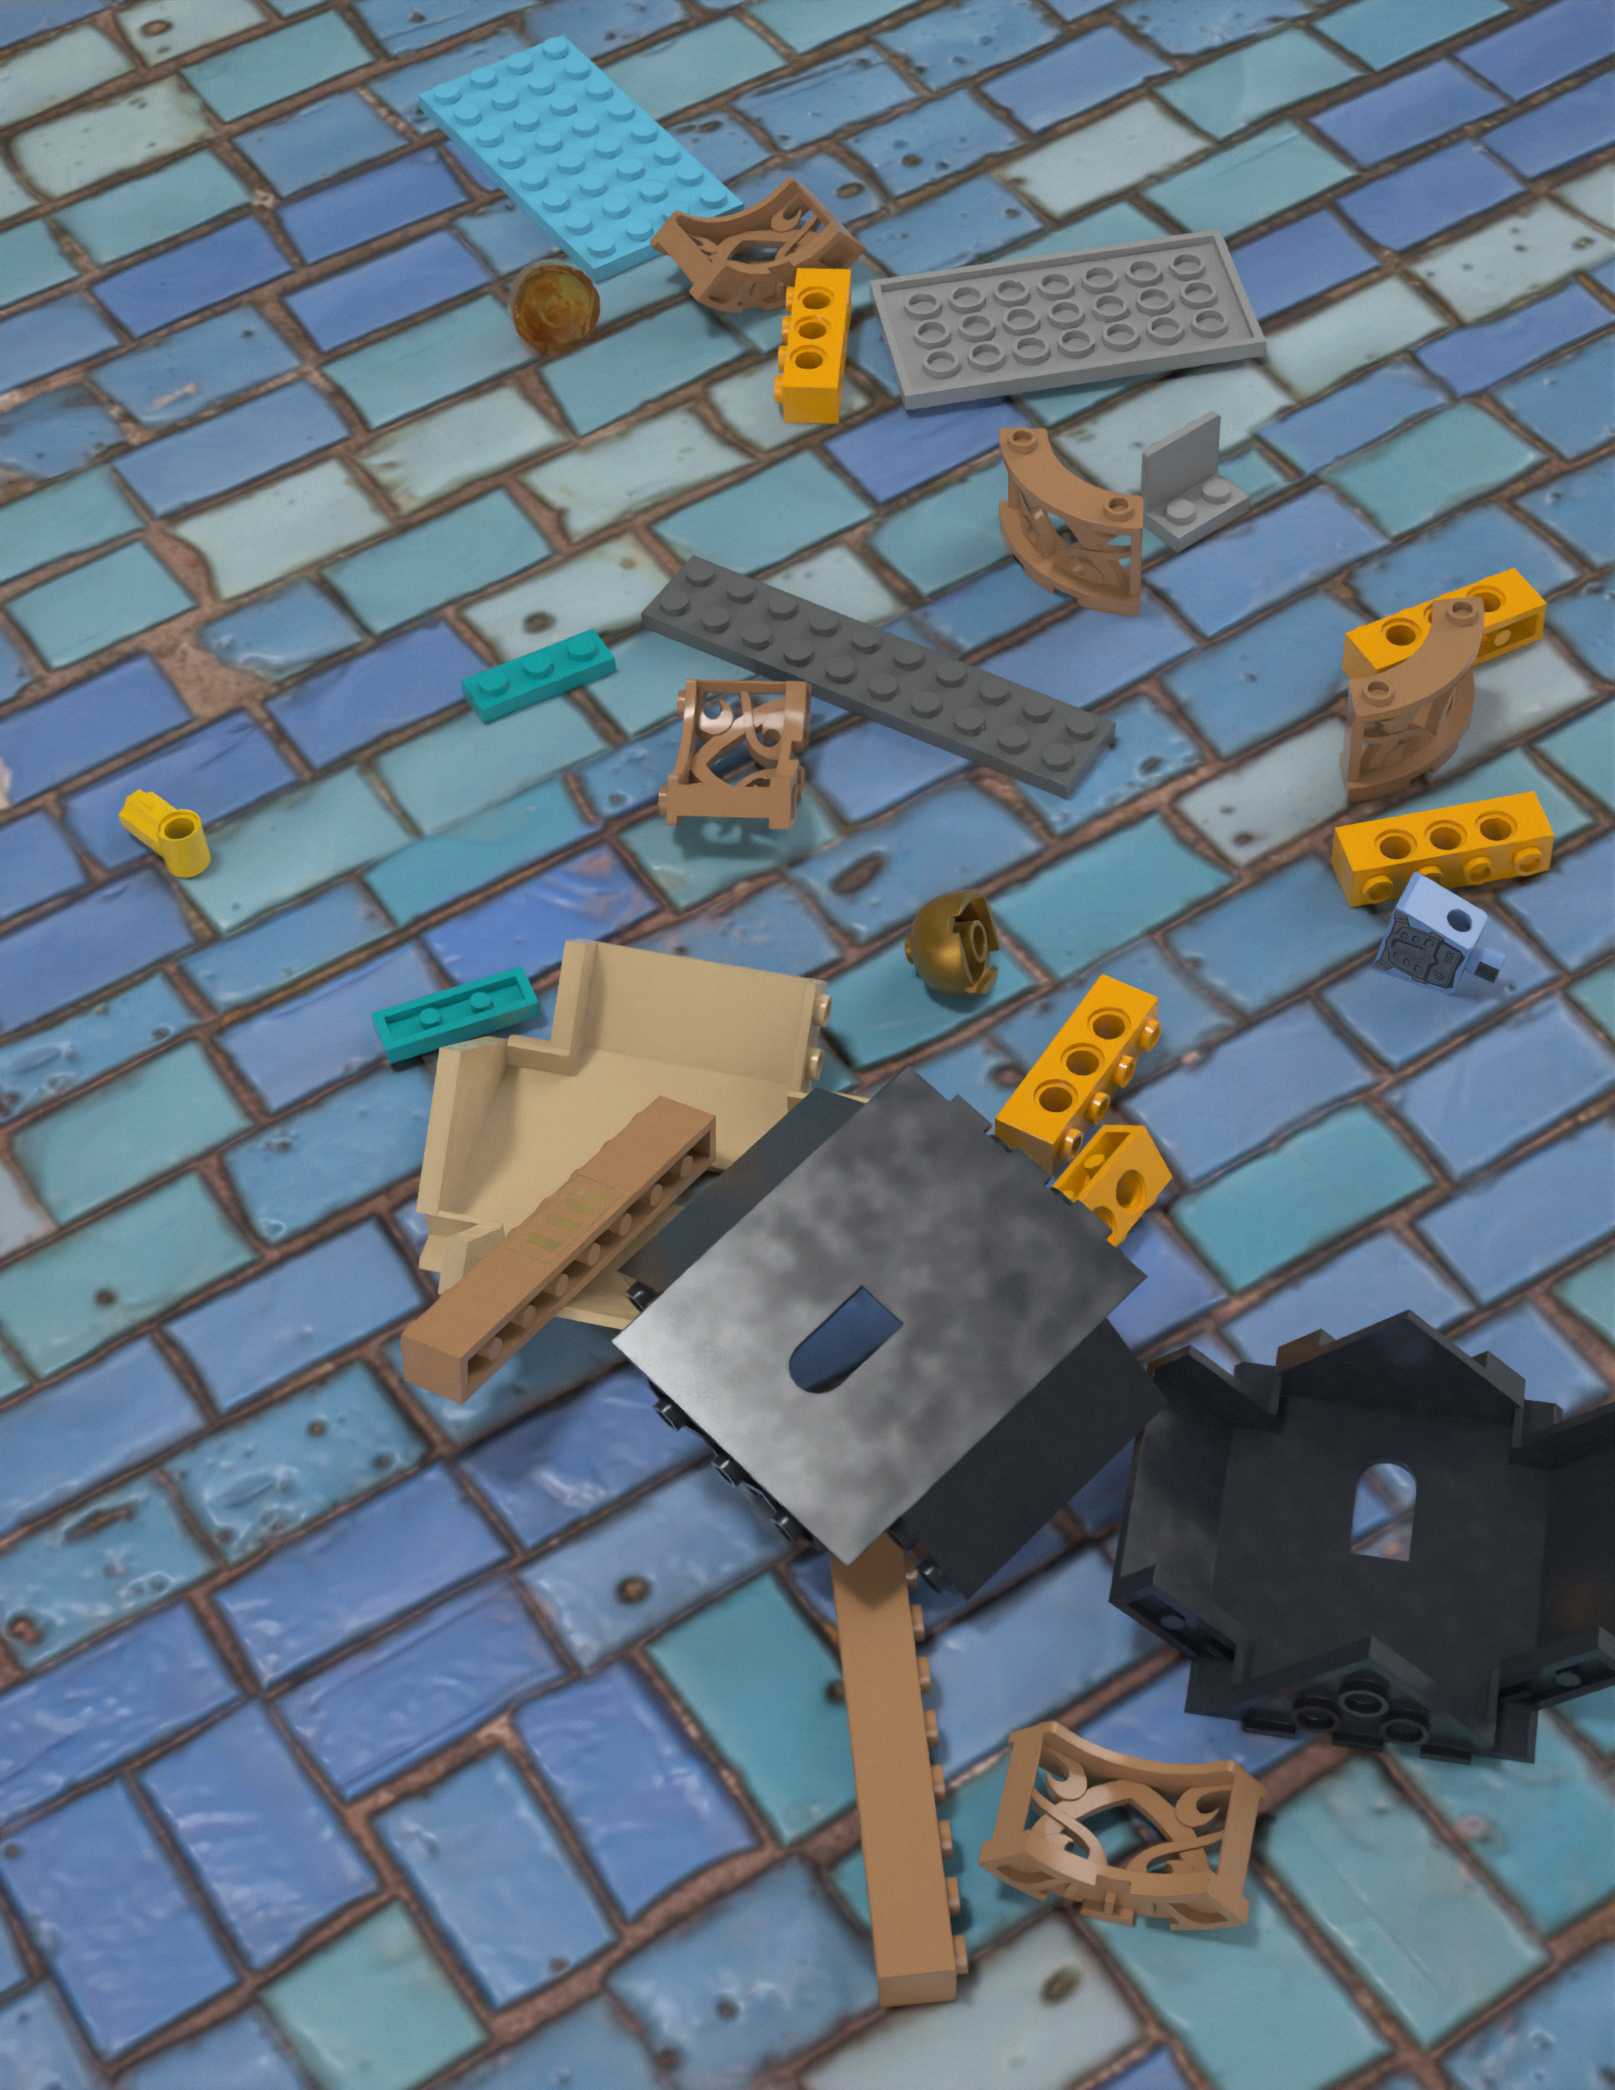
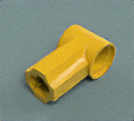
M138 789L126 797L125 805L118 814L122 827L161 855L170 874L183 878L193 877L209 867L211 854L201 818L196 812L186 809L177 810L154 792L146 793Z

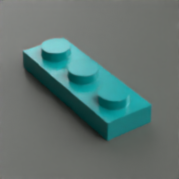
M593 628L462 679V692L481 722L486 724L615 673V657Z
M522 966L371 1013L374 1030L389 1064L541 1016L539 1001Z

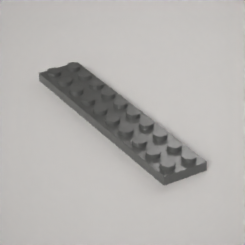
M695 555L687 561L641 612L643 628L773 681H806L812 685V696L1065 800L1069 798L1115 738L1116 723Z

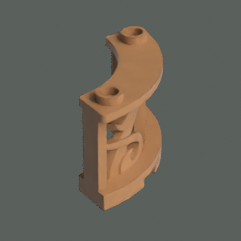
M787 177L771 194L755 205L731 215L713 218L697 217L676 210L650 241V245L654 250L672 257L694 283L689 292L696 301L708 307L732 313H742L743 308L761 307L764 311H770L785 307L787 287H795L797 268L848 269L866 250L861 242L847 231L813 191L792 177ZM811 210L813 212L812 217L801 228V218ZM822 222L826 227L822 232H816ZM755 247L780 249L776 254L775 261L767 263L747 264L731 261L734 255Z
M1027 427L999 429V448L1003 463L1008 471V501L999 500V528L1009 555H1015L1024 565V574L1051 594L1060 590L1076 597L1077 605L1084 608L1111 614L1139 616L1143 497L1108 491L1091 485L1072 474L1059 462L1053 453L1046 429ZM1048 512L1062 518L1079 542L1071 545L1067 544L1052 526ZM1119 535L1131 536V545L1128 546L1107 545V543ZM1130 557V568L1121 567L1118 559Z
M1481 597L1433 601L1431 629L1423 644L1412 656L1387 671L1364 678L1352 679L1348 682L1343 752H1340L1339 761L1347 803L1367 801L1402 791L1410 787L1411 779L1420 776L1426 771L1432 774L1435 773L1457 751L1458 742L1470 726L1473 712L1475 681L1473 670L1468 669L1478 653L1484 630V604ZM1376 721L1383 725L1381 728L1364 730V723ZM1362 742L1369 743L1367 748L1362 749Z
M687 679L686 690H679L677 697L678 720H683L678 758L673 771L668 775V785H661L659 790V815L667 816V826H679L686 816L769 819V829H792L798 817L796 802L801 803L806 774L805 767L799 765L797 756L798 753H804V748H808L812 685L806 681ZM708 693L738 694L743 715L733 721L730 706L725 701L719 699L721 715L716 719L707 718L704 714V707ZM749 694L786 695V697L772 700L752 709ZM759 733H763L764 746L759 742L756 736ZM701 739L704 742H706V744L699 750V742ZM746 740L751 757L760 765L770 769L750 774L738 782L736 786H732L715 776L709 768L723 755ZM770 740L778 741V743L774 746H765V744Z
M1055 1721L1042 1722L1035 1726L1010 1733L1008 1747L1012 1749L994 1833L991 1840L982 1842L978 1865L1005 1883L1034 1898L1045 1901L1048 1892H1052L1080 1902V1915L1107 1922L1134 1926L1135 1916L1139 1915L1170 1919V1930L1179 1931L1211 1930L1246 1925L1250 1901L1243 1896V1889L1258 1805L1265 1803L1267 1789L1247 1773L1241 1765L1232 1760L1179 1764L1140 1759L1091 1743ZM1038 1766L1046 1770L1045 1788L1049 1797L1056 1805L1052 1804L1034 1788ZM1048 1772L1056 1776H1059L1065 1779L1066 1781H1056ZM1131 1804L1158 1828L1168 1842L1146 1849L1130 1862L1126 1870L1108 1866L1103 1847L1094 1834L1080 1823L1081 1821L1102 1811ZM1030 1807L1040 1819L1031 1829L1024 1831ZM1228 1808L1224 1830L1197 1837V1835L1208 1831L1215 1824L1219 1809ZM1197 1809H1217V1810H1215V1811H1213V1812H1211V1813L1203 1814V1813H1200ZM1074 1842L1084 1850L1088 1856L1087 1859L1068 1852L1073 1851ZM1220 1850L1215 1874L1210 1869L1206 1855ZM1165 1863L1164 1872L1168 1874L1147 1873V1870L1155 1865Z

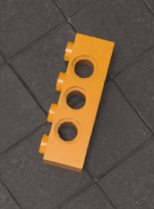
M797 268L795 287H787L786 314H791V316H783L782 342L787 343V345H779L778 371L783 373V375H775L774 401L775 403H783L784 422L839 424L852 313L851 269Z
M1512 568L1346 632L1342 670L1352 680L1376 675L1399 665L1412 656L1427 638L1432 625L1431 610L1433 601L1481 597L1484 604V630L1480 648L1470 666L1473 667L1541 640L1547 603L1515 568Z
M1535 791L1334 827L1331 864L1350 908L1366 904H1378L1400 898L1414 871L1446 889L1480 885L1485 882L1517 876H1529L1538 872L1549 871L1555 834Z
M1101 974L995 1117V1135L1006 1142L1012 1149L1018 1146L1053 1178L1064 1161L1072 1162L1082 1146L1084 1134L1092 1123L1098 1125L1103 1120L1109 1108L1110 1098L1118 1087L1125 1088L1129 1084L1135 1072L1137 1060L1144 1050L1151 1052L1156 1046L1163 1027L1162 1023L1158 1021L1159 998Z
M1103 1125L1051 1187L1060 1190L1072 1202L1078 1199L1113 1230V1233L1106 1240L1116 1247L1126 1239L1128 1231L1141 1215L1156 1202L1159 1193L1173 1177L1145 1126Z

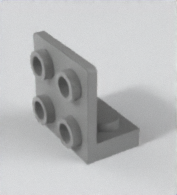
M1214 411L1205 414L1195 421L1189 422L1166 438L1151 444L1142 453L1141 496L1143 497V526L1177 553L1249 511L1250 496L1218 473L1221 416Z

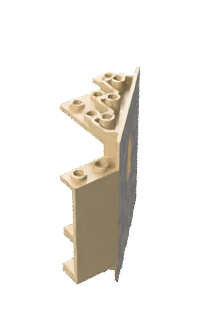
M581 938L566 940L550 1041L511 1034L509 1039L485 1036L440 1047L416 1206V1212L426 1214L424 1219L425 1223L428 1224L430 1234L420 1256L418 1269L441 1273L438 1294L451 1289L472 1269L473 1265L480 1258H484L502 1242L511 1229L518 1227L528 1218L545 1198H549L569 1180L571 1174L576 1169H581L600 1151L605 1142L612 1140L631 1122L637 1113L642 1112L659 1095L716 1116V1161L706 1171L723 1173L814 1089L811 1088L812 1080H819L824 1060V1050L817 1048L820 1027H827L832 1010V996L825 995L827 981ZM833 1092L864 1103H867L871 1099L861 1096ZM670 1204L554 1317L623 1330L640 1312L625 1296L624 1292L629 1288V1285L617 1270L685 1207Z

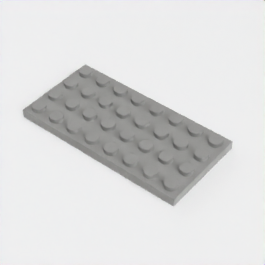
M1220 229L869 281L870 298L905 410L929 408L964 401L970 402L977 399L1016 395L1030 391L1062 388L1076 384L1108 381L1122 377L1153 374L1188 367L1194 368L1202 365L1265 356V338Z

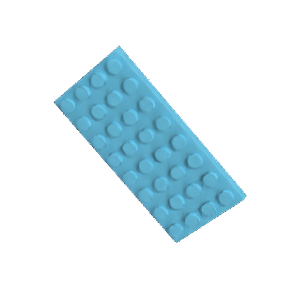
M564 35L547 39L544 43L522 52L513 53L503 60L486 67L477 68L469 74L447 83H441L433 89L418 94L420 109L594 283L661 255L662 253L654 250L650 245V241L676 210L692 216L710 218L731 215L744 210V203Z

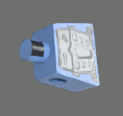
M1414 871L1394 909L1372 969L1444 994H1452L1455 992L1465 971L1494 984L1507 954L1479 942L1488 921V916L1483 910Z

